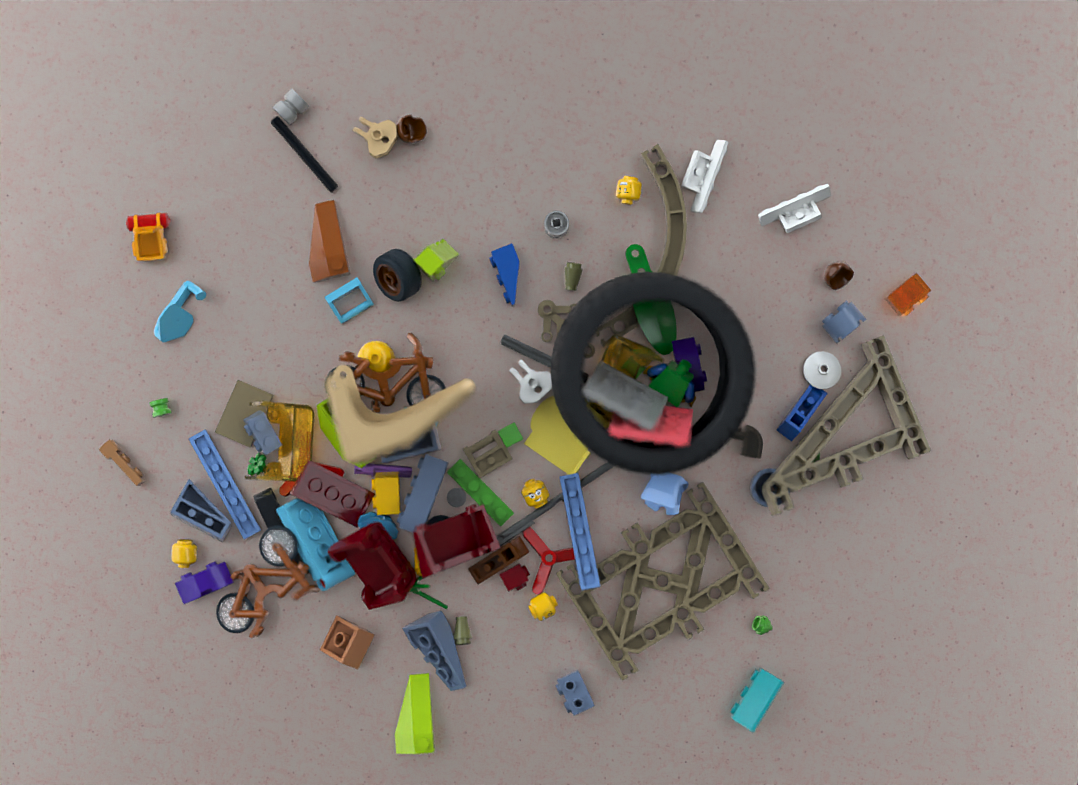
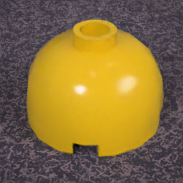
M371 341L360 349L357 357L367 358L370 362L369 367L373 371L385 372L391 368L389 361L395 358V354L387 343Z

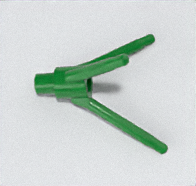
M422 576L417 577L409 592L418 594L447 609V605L420 591V588H430V585L420 584Z

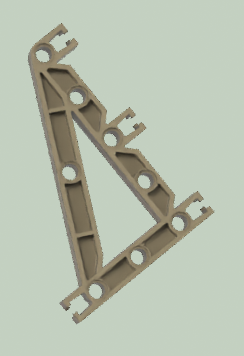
M884 335L861 344L867 358V363L764 483L762 493L772 516L782 513L777 506V497H780L784 505V511L794 508L788 491H798L834 476V473L840 488L848 486L851 483L847 480L845 469L849 470L853 478L851 479L852 482H858L863 479L857 464L868 462L902 448V446L908 460L918 457L919 454L915 451L913 441H916L920 449V455L931 451ZM876 342L879 354H876L872 343ZM879 357L884 360V366L879 364ZM878 385L895 429L812 463L868 394ZM894 393L899 396L898 402L893 399ZM826 420L831 423L830 430L825 427ZM909 428L914 433L912 438L908 435ZM875 442L880 446L879 452L874 449ZM841 456L846 460L845 466L840 463ZM806 470L811 472V480L805 477ZM772 484L777 487L776 494H773L771 492L770 488Z

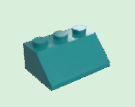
M762 668L753 672L750 680H752L749 687L745 686L740 694L742 699L739 703H735L730 710V713H732L731 718L752 732L757 728L784 683Z

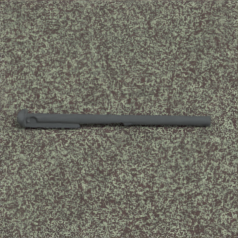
M608 462L580 480L581 488L614 466ZM563 492L497 535L496 538L499 545L502 546L535 524L533 520L550 510L561 500L564 502Z

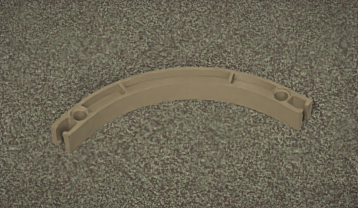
M659 144L651 149L652 153L656 151L660 159L656 164H653L648 158V150L641 153V158L659 189L666 214V243L657 273L677 276L686 245V208L678 179ZM658 166L665 167L666 174L659 175L656 168ZM633 305L614 319L603 324L595 333L597 337L600 336V331L608 327L611 328L614 334L607 341H604V339L600 340L603 347L624 336L639 325ZM618 321L625 325V329L622 332H618L614 328V324Z

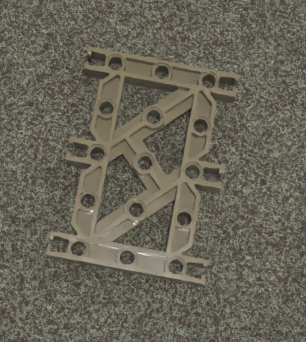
M704 482L697 485L698 489L702 488L706 496L704 500L698 502L692 494L693 489L686 492L696 511L691 509L683 510L651 530L649 540L639 524L635 523L631 528L637 529L641 537L640 540L633 543L627 536L628 529L621 532L631 551L621 549L596 565L600 586L627 570L614 628L611 627L590 593L596 588L583 590L580 594L572 593V585L580 584L578 572L572 563L566 568L567 570L572 569L576 580L567 584L561 576L563 571L560 570L556 573L622 681L628 678V675L622 674L618 667V664L624 660H627L632 666L631 673L639 671L628 652L639 654L674 631L676 622L688 640L692 638L693 634L691 632L688 634L684 626L685 622L692 619L698 627L697 633L704 630L694 611L704 613L738 592L741 582L753 599L759 596V593L753 592L749 583L756 578L763 586L760 589L762 592L770 589ZM705 502H709L712 505V510L709 513H705L702 510V505ZM673 522L678 523L680 526L677 533H672L669 529L670 524ZM692 529L682 575L647 568L652 553ZM712 534L734 570L698 592ZM725 535H730L733 539L729 546L723 544L722 539ZM639 543L647 545V551L643 554L637 552V545ZM693 555H697L700 558V563L697 566L690 564V558ZM607 563H612L615 567L614 572L611 574L604 572V566ZM747 567L753 571V575L750 578L743 576V571ZM661 575L667 577V584L665 586H659L657 583V579ZM643 586L677 594L675 606L633 632ZM713 588L720 590V596L716 599H713L710 595ZM627 596H632L635 599V603L631 607L626 606L624 603ZM682 608L688 611L685 619H680L677 615L678 611ZM596 616L602 618V624L599 627H594L591 623L592 619ZM653 629L655 637L653 639H646V630ZM616 649L621 650L623 653L622 658L619 660L612 658V652Z

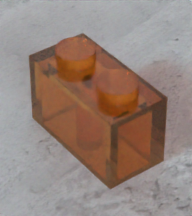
M915 273L888 295L885 300L898 316L902 314L907 316L915 309L913 307L914 304L917 302L921 304L929 298L928 293L931 289Z

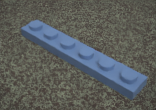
M205 429L190 437L191 445L243 539L245 540L261 531L259 524L207 430Z
M579 473L560 476L581 591L600 587V581Z

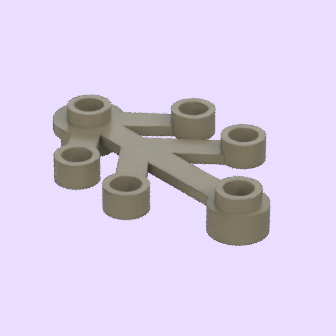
M544 300L539 304L538 313L543 318L541 338L544 342H550L553 338V334L550 332L551 319L557 325L558 335L565 321L558 314L570 313L571 307L576 306V304L556 306L550 300ZM545 306H549L551 308V311L549 313L544 312ZM545 333H549L551 335V338L549 340H545L543 338V335ZM591 343L588 346L591 348V353L585 354L587 359L595 354V347Z

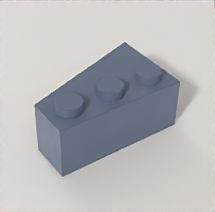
M188 479L170 512L171 516L223 542L232 526L231 522Z

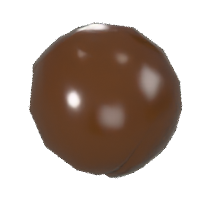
M405 115L398 120L396 126L397 135L403 142L414 144L425 138L427 130L422 118Z
M837 261L829 265L825 270L824 281L833 290H837L851 281L854 271L847 263Z

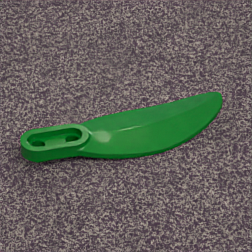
M638 244L630 245L625 252L630 272L638 273L640 268L644 269L645 272H652L643 247ZM632 251H638L639 256L633 257ZM657 300L634 304L633 307L638 323L651 346L662 355L670 354L673 351L672 341H675L677 338L676 318L672 302Z

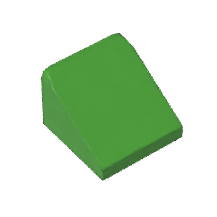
M515 422L498 431L506 448L523 440Z

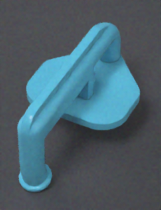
M184 282L169 305L159 316L154 328V335L161 342L183 337L192 326L193 316L182 309L181 306L191 292L196 295L197 300H203L207 295L205 291L193 282Z

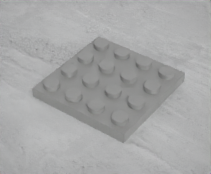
M601 360L583 391L590 400L602 403L608 410H615L623 418L633 420L641 428L651 431L656 426L668 399L665 395Z

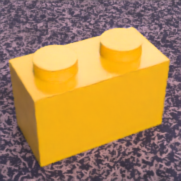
M399 471L376 472L375 479H372V490H376V497H373V509H377V515L400 514Z

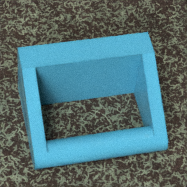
M358 277L325 296L326 301L341 324L374 305ZM360 288L366 301L340 315L333 303Z

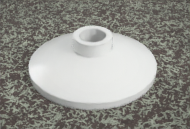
M824 351L816 352L810 355L804 363V377L814 388L828 389L839 381L841 365L838 359L831 353ZM821 366H825L827 371L822 372Z

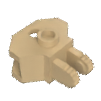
M360 117V123L370 128L369 131L365 133L358 127H354L352 131L368 142L369 154L378 159L388 155L398 139L396 124L390 120L377 124ZM385 139L389 140L388 143H383Z

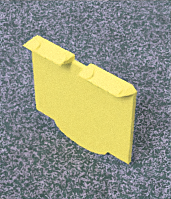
M551 396L545 399L532 416L530 427L532 433L524 444L568 475L578 473L580 466L585 459L590 457L591 452L575 436L562 418L555 397ZM586 399L590 410L599 424L605 429L609 428L612 416Z

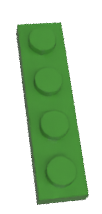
M461 459L447 471L480 506L484 505L486 512L500 527L514 514Z

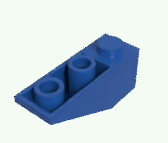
M509 244L491 251L492 257H489L492 267H497L499 274L496 277L499 285H504L506 292L503 293L507 304L511 302L513 307L516 300L519 259L513 244Z

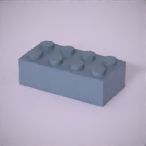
M427 454L424 458H420L417 466L420 471L418 476L414 475L410 485L413 487L411 494L407 493L404 504L407 505L404 512H400L397 520L400 523L399 528L414 532L416 531V526L427 523L448 467V462Z

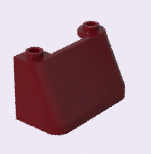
M476 504L465 508L466 512L429 526L423 523L415 527L416 531L413 532V538L422 579L500 548L484 505L477 507Z
M373 522L332 544L327 551L330 557L337 563L346 559L364 583L365 587L362 590L361 598L369 610L404 601L416 582L414 568L380 522Z

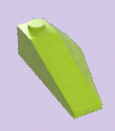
M429 673L412 674L409 676L395 732L396 754L434 753L435 751Z

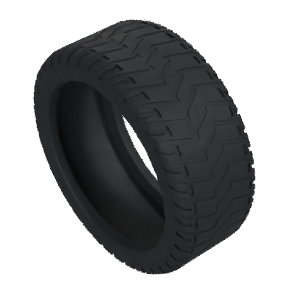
M657 272L631 273L616 277L590 291L567 315L555 340L551 357L553 394L561 416L570 430L586 448L600 459L626 471L641 474L659 475L679 472L706 461L721 450L735 435V432L738 431L743 419L747 415L753 397V389L755 388L754 374L756 371L750 339L746 330H744L742 322L731 307L717 294L715 295L713 291L697 282ZM665 300L678 303L694 313L705 324L714 339L719 355L720 371L717 390L707 411L691 426L688 445L675 446L667 442L659 444L653 441L639 442L614 437V435H609L610 431L599 424L588 406L585 394L583 393L582 376L586 350L594 334L605 321L625 307L643 301Z

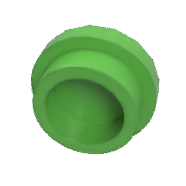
M764 615L756 616L752 623V629L760 635L768 633L773 629L770 620Z

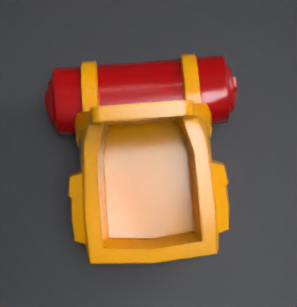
M158 212L157 214H135L134 216H128L126 226L129 232L134 234L132 251L137 261L165 258L168 246L167 239L164 238L163 233L164 229L170 226L169 215Z

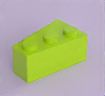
M442 239L440 242L437 241L435 244L427 246L414 261L419 269L432 281L435 279L439 281L446 274L445 269L460 254Z

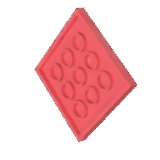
M665 405L653 431L641 428L638 423L623 418L620 413L614 410L609 435H614L617 438L631 437L637 441L653 440V442L659 444L667 442L675 446L688 445L693 409Z

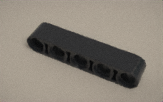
M271 487L254 495V501L267 528L273 526L285 527L276 511L280 505ZM282 530L271 531L270 535L274 543L283 542L292 556L294 543L289 534ZM298 551L294 558L297 564L303 562Z

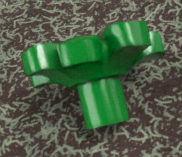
M257 453L255 458L251 457L249 459L251 464L247 466L248 474L253 476L254 474L259 475L261 472L266 473L268 467L265 466L267 457L260 453Z

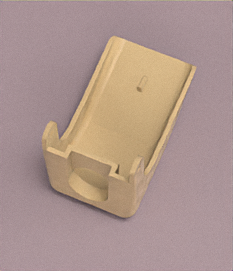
M338 366L334 370V374L330 375L325 383L344 458L349 464L353 465L361 462H371L380 455H390L399 448L403 450L411 447L421 436L470 398L476 389V385L472 380L463 379L412 406L390 414H378L368 409L363 403L353 371L349 366ZM343 371L346 372L345 378L340 375ZM333 381H335L336 387L332 385Z

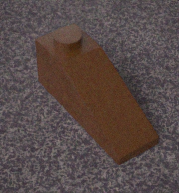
M518 536L469 567L468 570L479 585L530 551L521 537Z

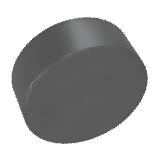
M460 488L451 489L447 494V501L453 507H460L466 501V494Z

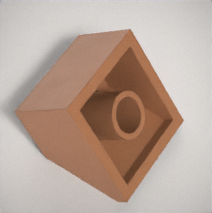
M336 615L320 651L338 662L358 670L374 634Z

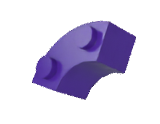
M694 337L672 341L675 362L679 364L684 359L691 364V368L688 371L694 376L692 382L695 385V392L705 390L704 382H707L705 370L702 371L699 355H702L700 344H696Z
M215 561L206 565V570L194 575L189 572L180 576L181 581L176 582L175 585L183 604L234 583L233 579L230 578L231 575L226 563L217 564Z

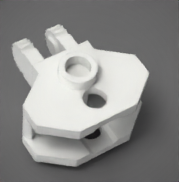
M520 360L518 362L519 365L528 373L524 378L513 367L509 370L521 385L519 398L524 404L537 403L551 390V374L548 371L535 372L523 360ZM540 387L542 392L536 393L535 389Z

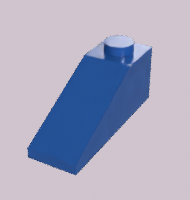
M809 385L779 425L777 431L792 442L802 431L828 393L823 389H817Z

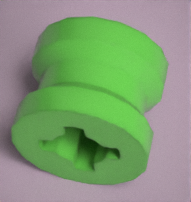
M168 398L149 402L150 407L153 408V418L172 413L171 409L168 408Z

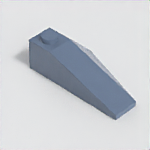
M442 611L429 613L402 628L415 650L419 648L425 655L423 659L427 663L431 662L437 669L436 674L451 691L466 687L452 630Z

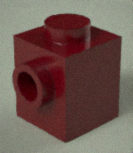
M519 563L499 575L508 591L514 588L518 591L527 586L526 582L529 581L527 576L530 573L525 565L521 566Z

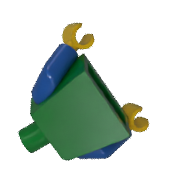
M684 359L679 364L675 361H670L668 364L649 365L645 369L643 374H647L650 377L649 380H652L648 387L668 397L667 401L678 408L681 402L689 403L690 407L694 404L696 400L695 385L692 382L694 376L688 371L691 368L690 362Z

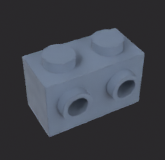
M259 410L243 419L246 424L244 428L249 436H253L255 440L253 444L258 452L267 455L282 446L263 411Z
M578 670L557 679L559 684L555 686L560 696L564 694L567 700L564 702L568 713L572 712L575 716L595 706Z

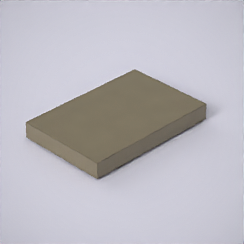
M237 380L215 433L251 448L254 438L252 435L249 436L244 428L246 424L243 419L259 410L266 414L274 395Z

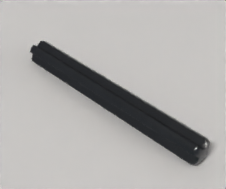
M279 116L274 117L271 120L274 128L331 193L338 188L336 182Z

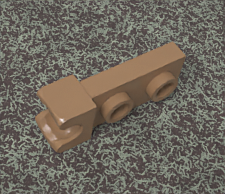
M109 439L99 448V451L107 459H112L136 486H140L145 481L142 478L144 474L137 467L133 468L129 464L131 462L129 457L125 453L120 454L119 452L122 449L113 440Z

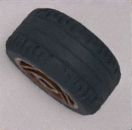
M392 249L375 260L373 265L374 279L386 297L400 302L413 296L420 290L422 280L420 269L407 252L401 249Z

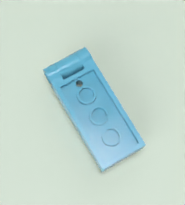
M299 498L276 509L284 526L295 535L298 543V552L303 562L309 566L308 571L312 579L316 580L319 589L326 591L355 575V571L346 559L337 563L327 553L331 545L336 543L338 539L321 509Z

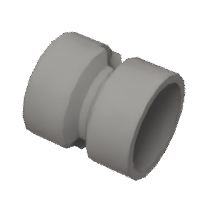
M293 89L284 95L285 101H278L273 106V109L289 125L296 120V113L302 114L309 107Z
M561 211L550 212L545 218L544 229L550 237L561 238L569 229V219Z

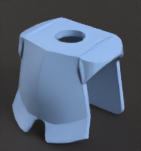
M672 473L650 474L651 479L641 495V498L646 500L645 504L654 511H658L660 507H665L667 515L679 514L682 493L688 488V482L682 476Z

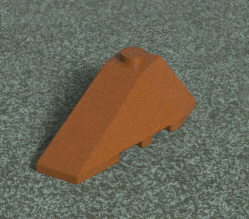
M334 200L315 204L309 267L313 283L350 275Z

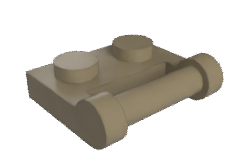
M496 429L489 436L472 446L463 448L479 478L513 459ZM496 441L498 446L476 459L474 458L473 453Z

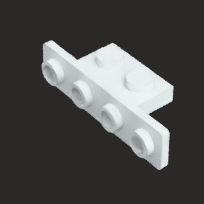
M716 140L710 156L694 150L681 185L696 193L691 207L692 212L702 213L706 208L707 199L714 188V180L721 168V161L727 152L728 141Z
M829 185L817 186L812 191L799 194L796 198L789 201H783L771 209H765L758 214L761 226L779 219L786 233H789L821 219V213L815 203L831 196Z

